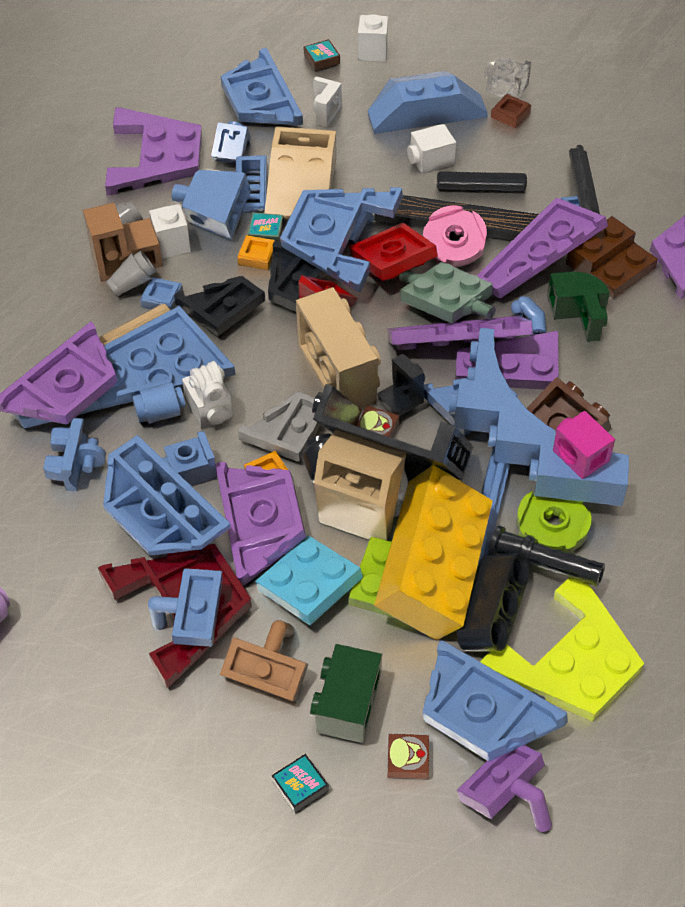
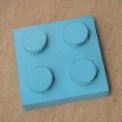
M308 535L255 582L261 593L308 625H311L363 578L359 566Z

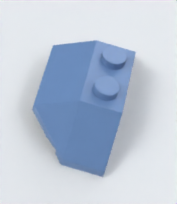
M447 71L390 78L368 109V117L374 134L487 118L488 116L481 95Z
M138 435L108 455V470L103 503L104 510L150 556L203 549L231 528V523Z

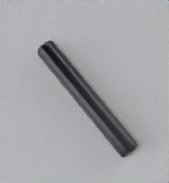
M577 145L576 148L569 150V158L578 203L580 207L600 214L587 151L584 150L582 145Z

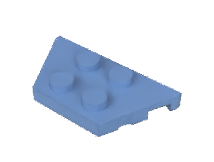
M267 48L261 49L259 57L251 63L246 59L237 68L220 76L221 86L239 121L303 125V115Z
M441 640L438 643L435 670H432L429 682L430 692L426 696L422 712L424 721L487 761H492L565 726L568 722L567 712L445 641Z

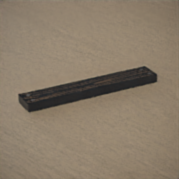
M403 195L394 218L374 214V221L393 224L404 223L407 226L424 228L429 222V217L435 211L446 206L457 205L463 207L464 211L470 213L474 211L480 215L486 225L487 237L514 240L539 214Z

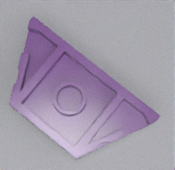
M685 215L654 239L650 247V252L658 259L657 261L661 264L666 278L671 277L676 284V294L681 299L685 297Z
M90 321L1 392L0 412L68 424L72 421V418L77 417L117 383L116 373L111 362L108 360L104 345L97 335L95 325Z
M226 462L215 463L225 518L231 523L228 534L236 575L240 583L245 585L304 540L306 533L290 470L275 468L265 470L259 466L247 465L246 469L229 468Z

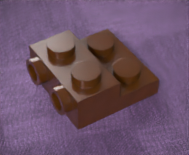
M611 216L607 219L608 226L567 253L566 265L576 272L588 273L600 279L609 289V297L613 299L655 269L658 259L634 242L636 232Z
M558 377L527 407V410L554 430L564 419L574 418L583 411H586L607 432L612 429L609 421L610 414L604 407L597 402L591 405L583 398L584 393L571 381L565 384Z

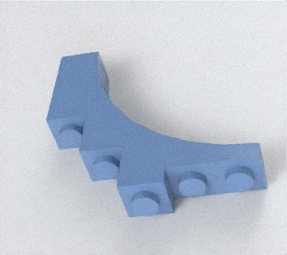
M480 328L479 342H471L469 360L476 362V367H468L467 380L460 379L458 393H451L449 414H455L454 426L463 430L489 432L488 447H495L493 462L530 466L529 481H535L534 496L623 506L628 487L629 455L612 452L610 462L584 479H581L553 451L555 430L527 410L509 388L500 371L495 354L494 329Z

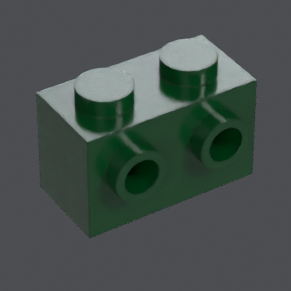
M335 644L332 658L325 657L323 661L320 680L325 682L322 693L315 692L311 703L310 716L316 717L317 733L361 743L364 742L382 673V653Z

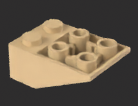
M275 127L271 147L265 213L283 215V219H289L303 190L332 189L336 165V131Z
M335 430L318 452L314 488L319 523L370 540V537L389 541L406 453Z

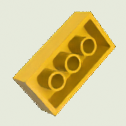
M432 465L409 481L374 606L435 640L463 627L493 500L435 465Z

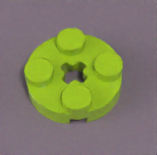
M533 491L524 496L519 504L516 524L519 530L518 535L523 537L527 535L535 536V539H538L540 544L573 554L575 549L586 541L591 527L592 516L590 510L587 511L582 501L534 496ZM552 515H556L559 517L561 524L552 525L544 518L550 519Z

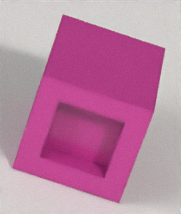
M583 411L574 418L564 419L557 426L553 451L581 479H584L610 462L615 438L586 411Z

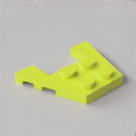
M568 578L555 590L554 599L581 621L535 665H531L515 650L506 645L503 651H491L480 662L525 689L546 697L545 700L593 722L642 672L645 663L591 586L583 581Z

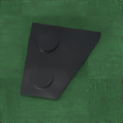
M275 240L273 243L268 300L296 312V300L299 299L300 277L303 275L322 280L326 273L283 248L281 242Z

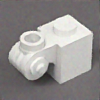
M215 361L209 362L206 366L202 365L200 368L191 369L190 376L182 379L185 401L201 429L220 424L233 417L231 395L223 383V376L225 374Z

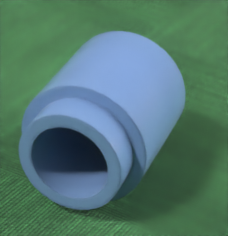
M172 382L140 390V394L132 396L139 423L148 421L151 424L181 415L180 408L186 407L181 387L174 388Z

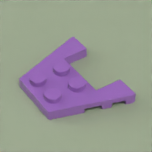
M115 107L113 120L114 134H143L139 167H107L106 195L118 194L117 189L132 186L133 190L144 188V183L161 179L162 183L191 177L200 170L201 125Z

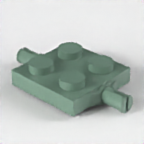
M440 262L424 274H417L407 270L399 275V280L408 284L401 289L402 302L453 324L462 316L476 313L488 320L495 315V306L483 302L492 295L493 283L459 270L450 264Z

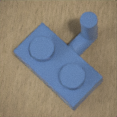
M184 569L179 598L154 596L149 599L148 609L153 628L156 630L164 629L167 626L166 613H176L172 632L173 644L212 647L223 583L222 571Z

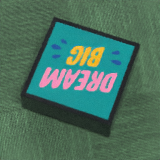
M306 753L271 775L273 784L294 813L329 791L328 783Z

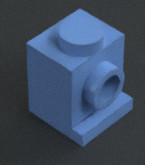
M204 431L197 432L198 437L164 447L165 457L162 459L191 486L217 479L215 457Z

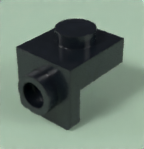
M404 354L392 359L393 385L378 392L377 395L378 400L391 413L401 416L424 403L425 374L418 364L411 362Z

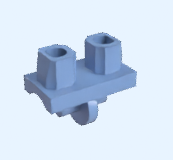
M72 418L70 428L52 429L50 437L52 451L64 452V456L47 455L43 466L46 479L64 481L66 491H77L81 470L91 473L93 467L102 466L106 460V452L98 446L99 441L94 438L88 440V437L82 432L84 421L79 418Z

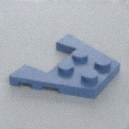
M391 187L390 192H375L374 188H363L361 193H344L343 189L303 190L280 237L281 246L351 289L361 292L371 270L370 262L342 254L362 211L394 218L403 197L402 188Z

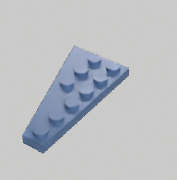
M178 306L104 345L108 360L111 362L116 373L117 383L80 414L133 401L132 396L140 394V390L172 382L174 388L181 387L183 389L182 379L190 376L191 369L200 368L202 365L206 366L212 361H215L223 369L224 378L236 375L235 366L188 314ZM13 414L24 429L52 422Z

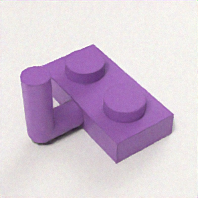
M526 745L492 761H486L457 789L460 802L490 819L516 795L529 802L534 824L538 831L545 832L552 827L543 791L528 783L545 766L541 753Z

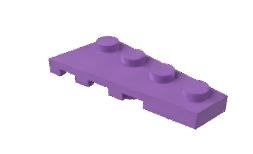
M556 197L477 276L493 283L492 294L502 298L608 226L606 217Z
M520 316L491 318L490 320L458 321L453 324L448 322L387 328L388 342L392 345L397 344V349L399 350L417 348V343L430 342V346L450 345L451 340H463V343L479 342L480 328L494 329V337L497 340L513 339L519 335H533L532 321Z

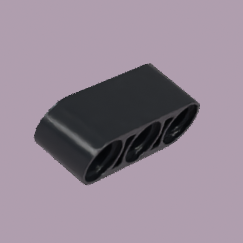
M493 554L482 557L474 578L464 625L457 630L458 644L463 651H503L505 649L529 578V565L523 554Z

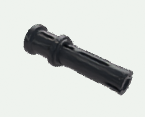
M500 525L494 530L488 548V555L521 553L526 557L529 567L531 565L540 567L553 573L583 581L595 587H598L599 583H601L605 571V563L538 543V539H535V536L527 535L523 537L507 532L506 528Z

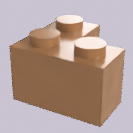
M114 202L83 210L91 253L101 282L111 278L113 273L131 253L136 254L142 251L155 268L163 266L160 245L150 218L122 225Z

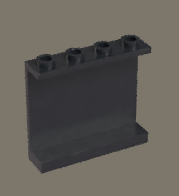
M325 384L323 392H318L312 406V413L315 414L313 420L330 432L334 433L335 430L404 452L406 453V462L426 469L435 465L456 479H463L474 447L456 426L441 421L430 451L356 426L362 410L331 385Z

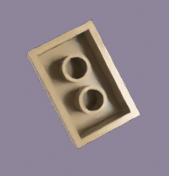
M334 287L296 300L298 346L322 387L324 388L325 384L335 387L359 408L376 403L377 388L380 387L378 365L381 364L380 355L374 345L370 346L367 342L362 324L359 321L355 322L352 318L346 299H341Z

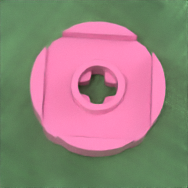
M453 205L440 208L429 217V222L424 226L423 236L437 247L438 256L433 258L436 264L443 262L453 267H462L474 262L483 255L487 239V229L479 214L474 211L472 213L464 211L463 207ZM455 231L456 235H463L459 241L448 239L450 232Z

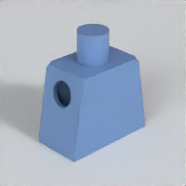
M198 170L195 172L190 186L174 185L171 198L173 202L182 204V209L189 223L227 239H232L251 188L246 174L243 172Z

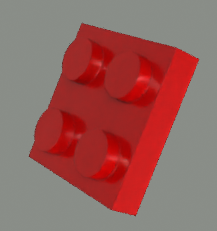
M400 223L349 246L351 257L369 261L370 272L382 281L396 278L400 273L413 267L422 266L426 261L438 256L437 247L434 243L404 223Z

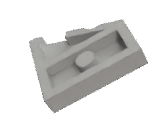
M296 392L286 398L281 405L274 406L265 411L262 420L250 427L246 424L241 426L238 430L239 440L271 452L276 451L279 455L300 462L302 452L306 448V443L316 435L321 426L313 420L315 414L312 413V406L315 397Z

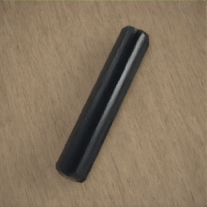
M440 171L437 174V189L525 191L527 187V175L525 173Z

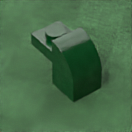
M584 272L551 273L547 297L554 320L580 317L586 341H600L602 328L607 326L608 321L606 308L610 292L607 286L597 277Z

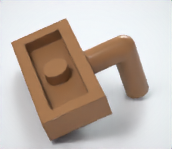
M276 620L271 625L264 648L233 637L220 675L296 702L309 664L279 653L283 638L292 637L294 627L290 623Z

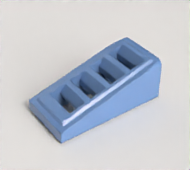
M267 155L236 156V172L260 173V176H246L248 182H260V184L249 185L251 191H260V194H249L247 200H260V203H246L243 212H265L268 184Z

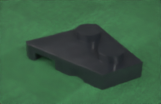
M244 276L227 279L222 283L204 285L203 292L185 296L184 291L177 292L174 295V300L177 306H180L186 313L214 334L220 336L265 301V292Z

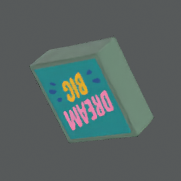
M252 212L248 236L280 241L284 224L283 215Z

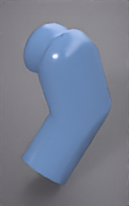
M521 296L519 300L513 301L511 304L512 313L520 317L525 315L532 321L533 335L547 333L545 313L530 297Z

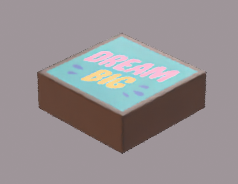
M329 39L303 46L304 56L314 71L340 64V54Z

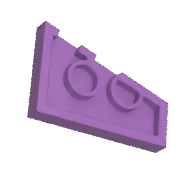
M558 331L494 343L500 371L510 388L544 390L558 377ZM471 347L457 350L455 380L467 378L468 367H476V362L469 361Z

